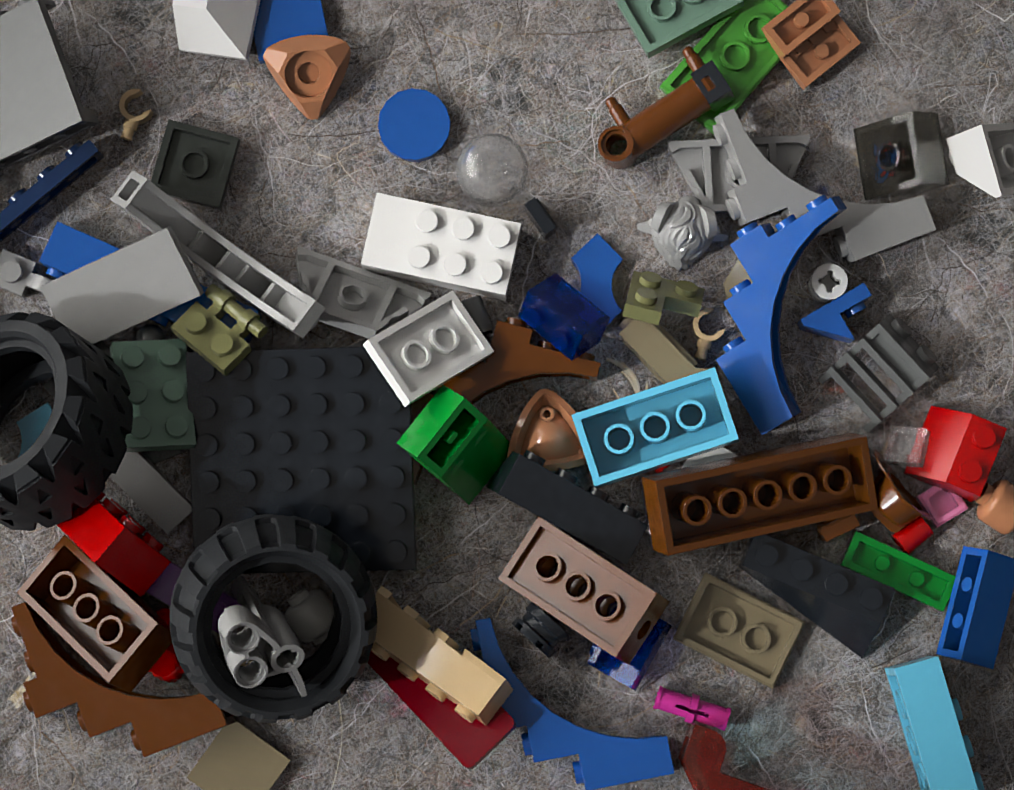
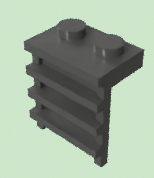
M891 314L886 316L818 378L823 385L832 377L871 419L863 427L867 433L911 396L940 368L935 363L937 358L927 346L923 344L920 346L910 336L912 332L909 326L898 317L894 319ZM862 348L903 391L897 398L890 393L856 356ZM848 363L887 405L881 412L874 407L840 370L842 366Z

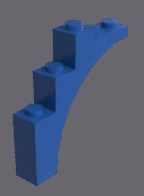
M824 194L806 205L809 211L798 219L793 214L776 224L775 227L778 232L774 231L770 223L758 226L756 221L739 230L737 232L739 239L730 244L753 283L751 284L749 279H746L729 290L732 297L723 302L746 341L740 336L722 347L725 354L717 358L716 361L761 435L774 430L801 413L789 388L781 359L779 327L782 302L791 274L805 248L825 225L847 209L840 196L828 199Z
M491 618L475 620L477 628L470 629L474 651L481 650L483 662L506 678L513 688L512 693L502 704V708L515 720V728L527 726L528 733L521 734L525 756L533 755L534 763L578 754L579 761L572 762L576 784L584 783L585 790H595L674 774L666 735L641 738L605 735L579 727L553 713L530 694L511 670L498 645Z

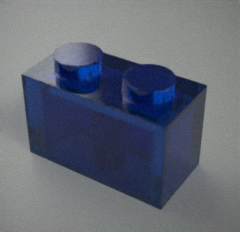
M557 273L528 290L518 315L571 361L600 343L610 319L608 315Z

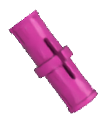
M662 686L658 689L653 709L684 717L685 722L692 724L694 720L719 728L722 731H725L731 714V708L700 700V695L693 693L692 696H688L663 688Z

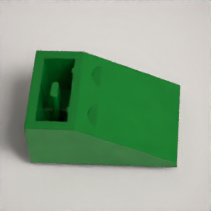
M442 385L396 444L466 504L470 505L507 458L510 442L467 399Z

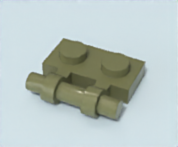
M211 284L206 289L205 295L213 301V304L206 309L196 301L171 326V329L177 337L224 376H227L252 351L250 345L244 339L250 333L261 339L267 333L268 327L260 321V316L252 309L246 310L237 303L236 296L227 289L221 290L215 284ZM226 313L237 321L231 329L220 321Z

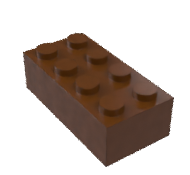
M66 535L60 539L16 592L108 683L129 693L133 691L172 644L170 625L133 590L94 563Z

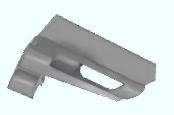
M239 575L232 584L231 590L238 603L242 606L232 605L225 608L218 620V630L225 661L236 683L244 688H254L260 685L267 677L288 672L301 697L307 696L304 682L297 669L302 664L305 653L285 616L277 608L263 605L255 589L250 588L245 577ZM245 626L242 631L232 633L237 627ZM253 660L249 665L240 667L243 662Z

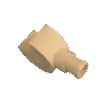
M141 89L126 91L119 101L120 112L125 118L122 126L124 129L120 137L128 141H132L134 131H137L138 125L146 123L153 116L151 109L137 116L130 115L127 111L129 102L143 94Z
M713 308L701 310L698 318L695 317L692 322L693 334L698 339L696 344L697 351L694 357L706 361L707 353L710 351L712 343L719 340L725 332V329H722L714 335H705L700 331L699 320L709 315L714 310Z

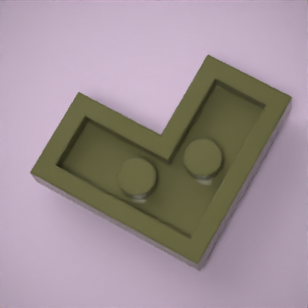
M634 271L622 316L659 325L662 310L666 309L698 318L705 289L697 287L696 284L690 281L680 280L677 282L662 278L655 272Z

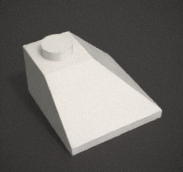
M173 0L172 5L179 50L181 52L248 61L261 0Z
M1014 122L979 125L946 139L949 147V158L957 175L995 198L1014 196Z

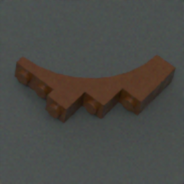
M507 317L506 322L497 320L490 345L494 352L486 359V363L479 362L443 385L463 396L473 405L486 395L506 386L536 378L573 377L597 381L601 363L595 362V355L587 352L574 350L573 355L559 352L560 346L553 343L538 341L537 346L531 345L534 334L532 329L527 328L528 323L520 319ZM433 391L411 403L412 423L434 397L432 395ZM413 458V482L417 485L423 466Z
M27 602L11 607L14 614L11 618L13 629L18 637H22L27 650L24 652L25 662L29 670L35 672L37 677L23 683L26 690L23 693L24 702L31 713L34 712L35 718L48 716L78 704L77 719L79 725L84 732H88L90 738L132 723V742L138 751H142L144 757L235 723L232 714L220 709L201 693L188 696L163 697L140 694L133 691L129 693L108 683L87 670L70 655L49 629L46 621Z

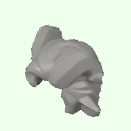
M691 195L684 196L677 202H661L652 219L637 224L640 232L652 235L654 248L664 257L665 261L669 262V266L671 268L674 267L677 271L688 269L689 265H692L695 260L704 255L712 242H723L729 237L727 233L720 231L717 226L714 210L700 205L699 200Z

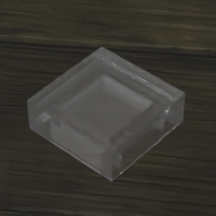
M892 426L884 461L888 465L923 468L930 432L926 428Z

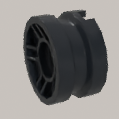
M531 602L525 608L526 614L522 618L517 617L512 624L550 658L556 652L554 647L559 642L564 643L569 635L537 605Z

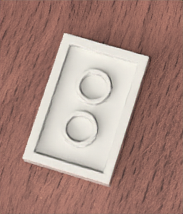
M453 290L371 337L363 344L404 407L488 358L494 352Z

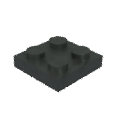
M168 119L151 182L170 197L221 210L240 139Z

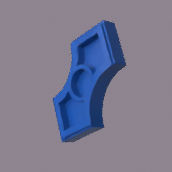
M598 233L571 258L580 275L581 291L578 300L570 309V312L594 337L600 334L622 312L613 296L612 279L623 259Z

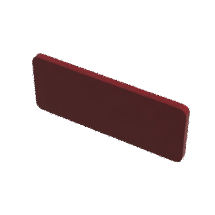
M372 651L370 652L368 664L465 768H475L515 729V720L502 706L486 726L477 719L473 723L468 722L454 710L457 705L446 698L444 702L439 701L426 691L425 688L428 684L423 680L417 678L413 682L397 670L399 663L389 657L387 661H383Z

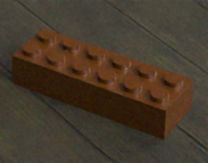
M854 433L835 435L641 477L653 550L667 556L878 509L867 436Z

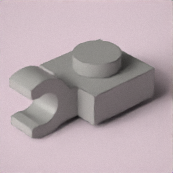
M5 249L2 250L0 254L1 289L25 298L29 288L43 294L40 286L52 280L36 274L39 267L38 263Z

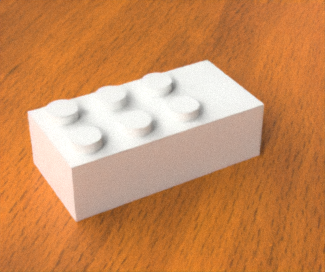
M376 193L361 266L362 269L373 273L506 301L521 234V223Z

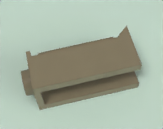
M626 317L618 325L622 329L618 339L662 384L711 369L696 368L698 362L660 323L655 325Z

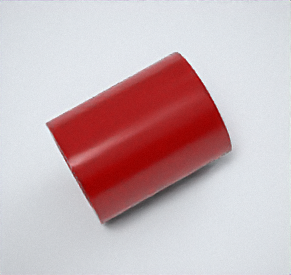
M919 517L899 532L892 534L891 537L905 554L909 555L934 533L924 519Z

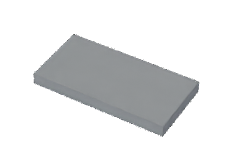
M171 226L40 286L56 320L91 344L97 343L204 293Z

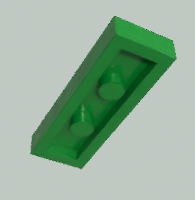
M857 531L854 532L840 563V566L890 586L895 591L940 612H944L956 577Z

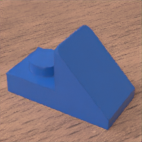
M862 283L798 321L797 325L802 331L851 343L855 339L841 315L845 313L849 319L866 309L867 307L864 302L870 298L871 293L865 283Z

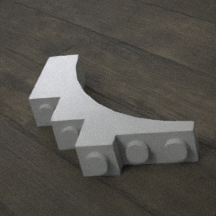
M735 109L714 118L716 124L713 125L714 136L720 146H725L729 159L726 160L728 172L733 181L738 179L740 185L727 192L729 199H726L725 202L732 220L737 219L739 225L742 226L781 211L783 218L779 219V222L793 214L798 219L809 212L806 205L822 195L812 192L786 177L770 163L747 135ZM924 195L895 203L861 204L843 201L847 209L825 225L817 236L834 230L836 233V237L833 238L835 249L840 258L845 257L846 262L850 263L934 231L936 227Z
M132 170L110 199L153 234L171 226L188 259L216 281L234 291L264 316L279 325L281 324L301 338H304L317 325L320 315L326 309L315 299L303 293L239 249L137 172Z

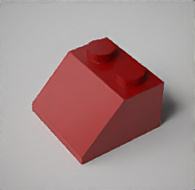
M930 406L903 474L973 502L981 496L1007 428L971 413Z

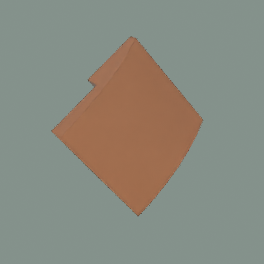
M796 0L761 28L784 66L803 90L861 44L860 40L839 16L841 10L833 0Z

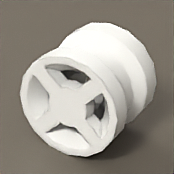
M832 263L823 264L817 267L811 275L808 283L809 292L818 302L829 303L842 296L846 291L848 278L844 269Z

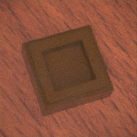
M855 515L825 521L817 525L815 529L820 539L827 542L860 526Z

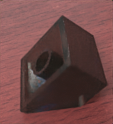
M910 111L853 129L865 200L916 194L950 185L938 113Z

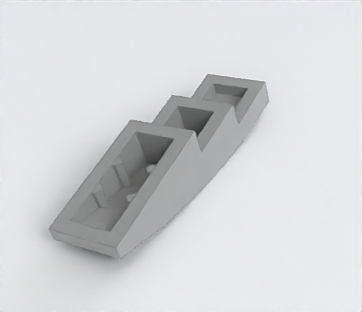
M126 452L116 474L112 473L110 475L121 489L167 534L192 512V503L167 480L166 475L142 452Z

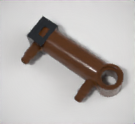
M688 46L683 49L682 54L692 71L690 74L692 78L632 118L628 116L623 106L618 103L615 97L608 98L605 104L617 126L605 129L598 139V149L604 160L615 169L629 168L640 155L711 109L713 112H716L736 99L731 88L712 60L705 64L692 47ZM615 142H627V148L622 154H610V148Z

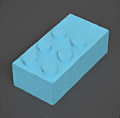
M715 367L571 415L596 488L739 442V437Z
M925 656L885 668L920 790H985L979 772L973 773L969 758L974 757L972 744L968 735L962 736L958 721L963 720L961 707L957 698L951 699L939 656Z

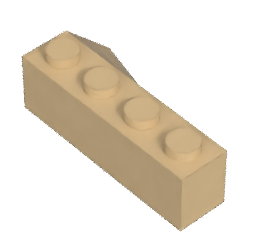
M381 585L375 595L377 633L371 651L383 661H387L389 657L399 663L397 670L411 681L415 682L417 678L423 680L428 684L425 688L426 691L439 701L444 702L446 698L457 705L454 710L468 722L473 723L477 719L486 726L512 693L513 688L509 682L467 649H464L463 652L459 651V645L439 628L432 632L429 629L431 627L429 623L409 605L402 610L393 598V594Z

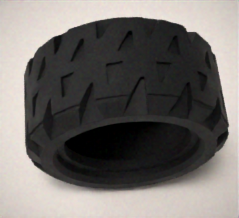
M14 312L0 316V425L10 407L24 391L48 378L54 377L55 381L54 406L42 433L20 457L0 466V524L12 530L33 531L36 529L37 523L46 528L53 527L71 519L72 512L80 506L87 508L105 490V482L112 473L116 474L127 451L126 435L132 432L133 406L128 398L131 391L123 371L114 363V359L55 318L37 312L30 313V315L24 312Z

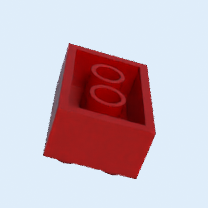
M102 492L87 508L80 506L72 512L71 519L57 524V526L94 563L142 597L171 561L160 552L164 545L148 532L143 536L142 534L146 528L132 516H126L128 511L114 499L106 497L102 500L105 496V493Z

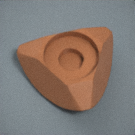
M301 35L272 44L266 48L263 59L273 78L290 101L306 118L315 120L323 115L335 97L347 71L351 49L347 42L336 37Z
M540 389L528 401L517 420L511 436L507 458L513 451L523 456L525 451L528 450L545 459L546 462L543 467L549 471H557L558 467L565 470L587 464L571 416L576 413L574 409L561 396L550 389Z

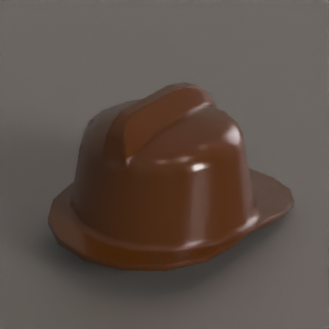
M874 449L873 454L882 470L874 481L878 509L871 511L873 515L894 533L899 532L921 516L930 521L932 518L927 510L906 490L887 461Z

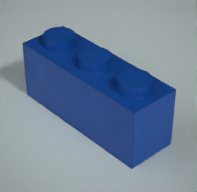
M963 546L936 655L970 665L994 669L1014 589V558L990 550Z

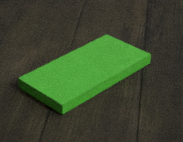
M744 0L743 7L719 19L693 48L705 64L711 60L714 62L736 98L716 112H713L711 109L696 119L713 135V125L716 124L714 118L731 109L737 111L781 61L761 28L788 7L783 1ZM685 58L660 85L659 89L666 95L692 78L690 75L692 71Z

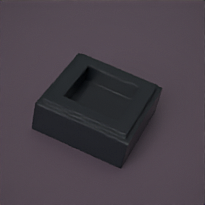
M534 197L524 204L525 213L545 240L556 233V223L538 198Z

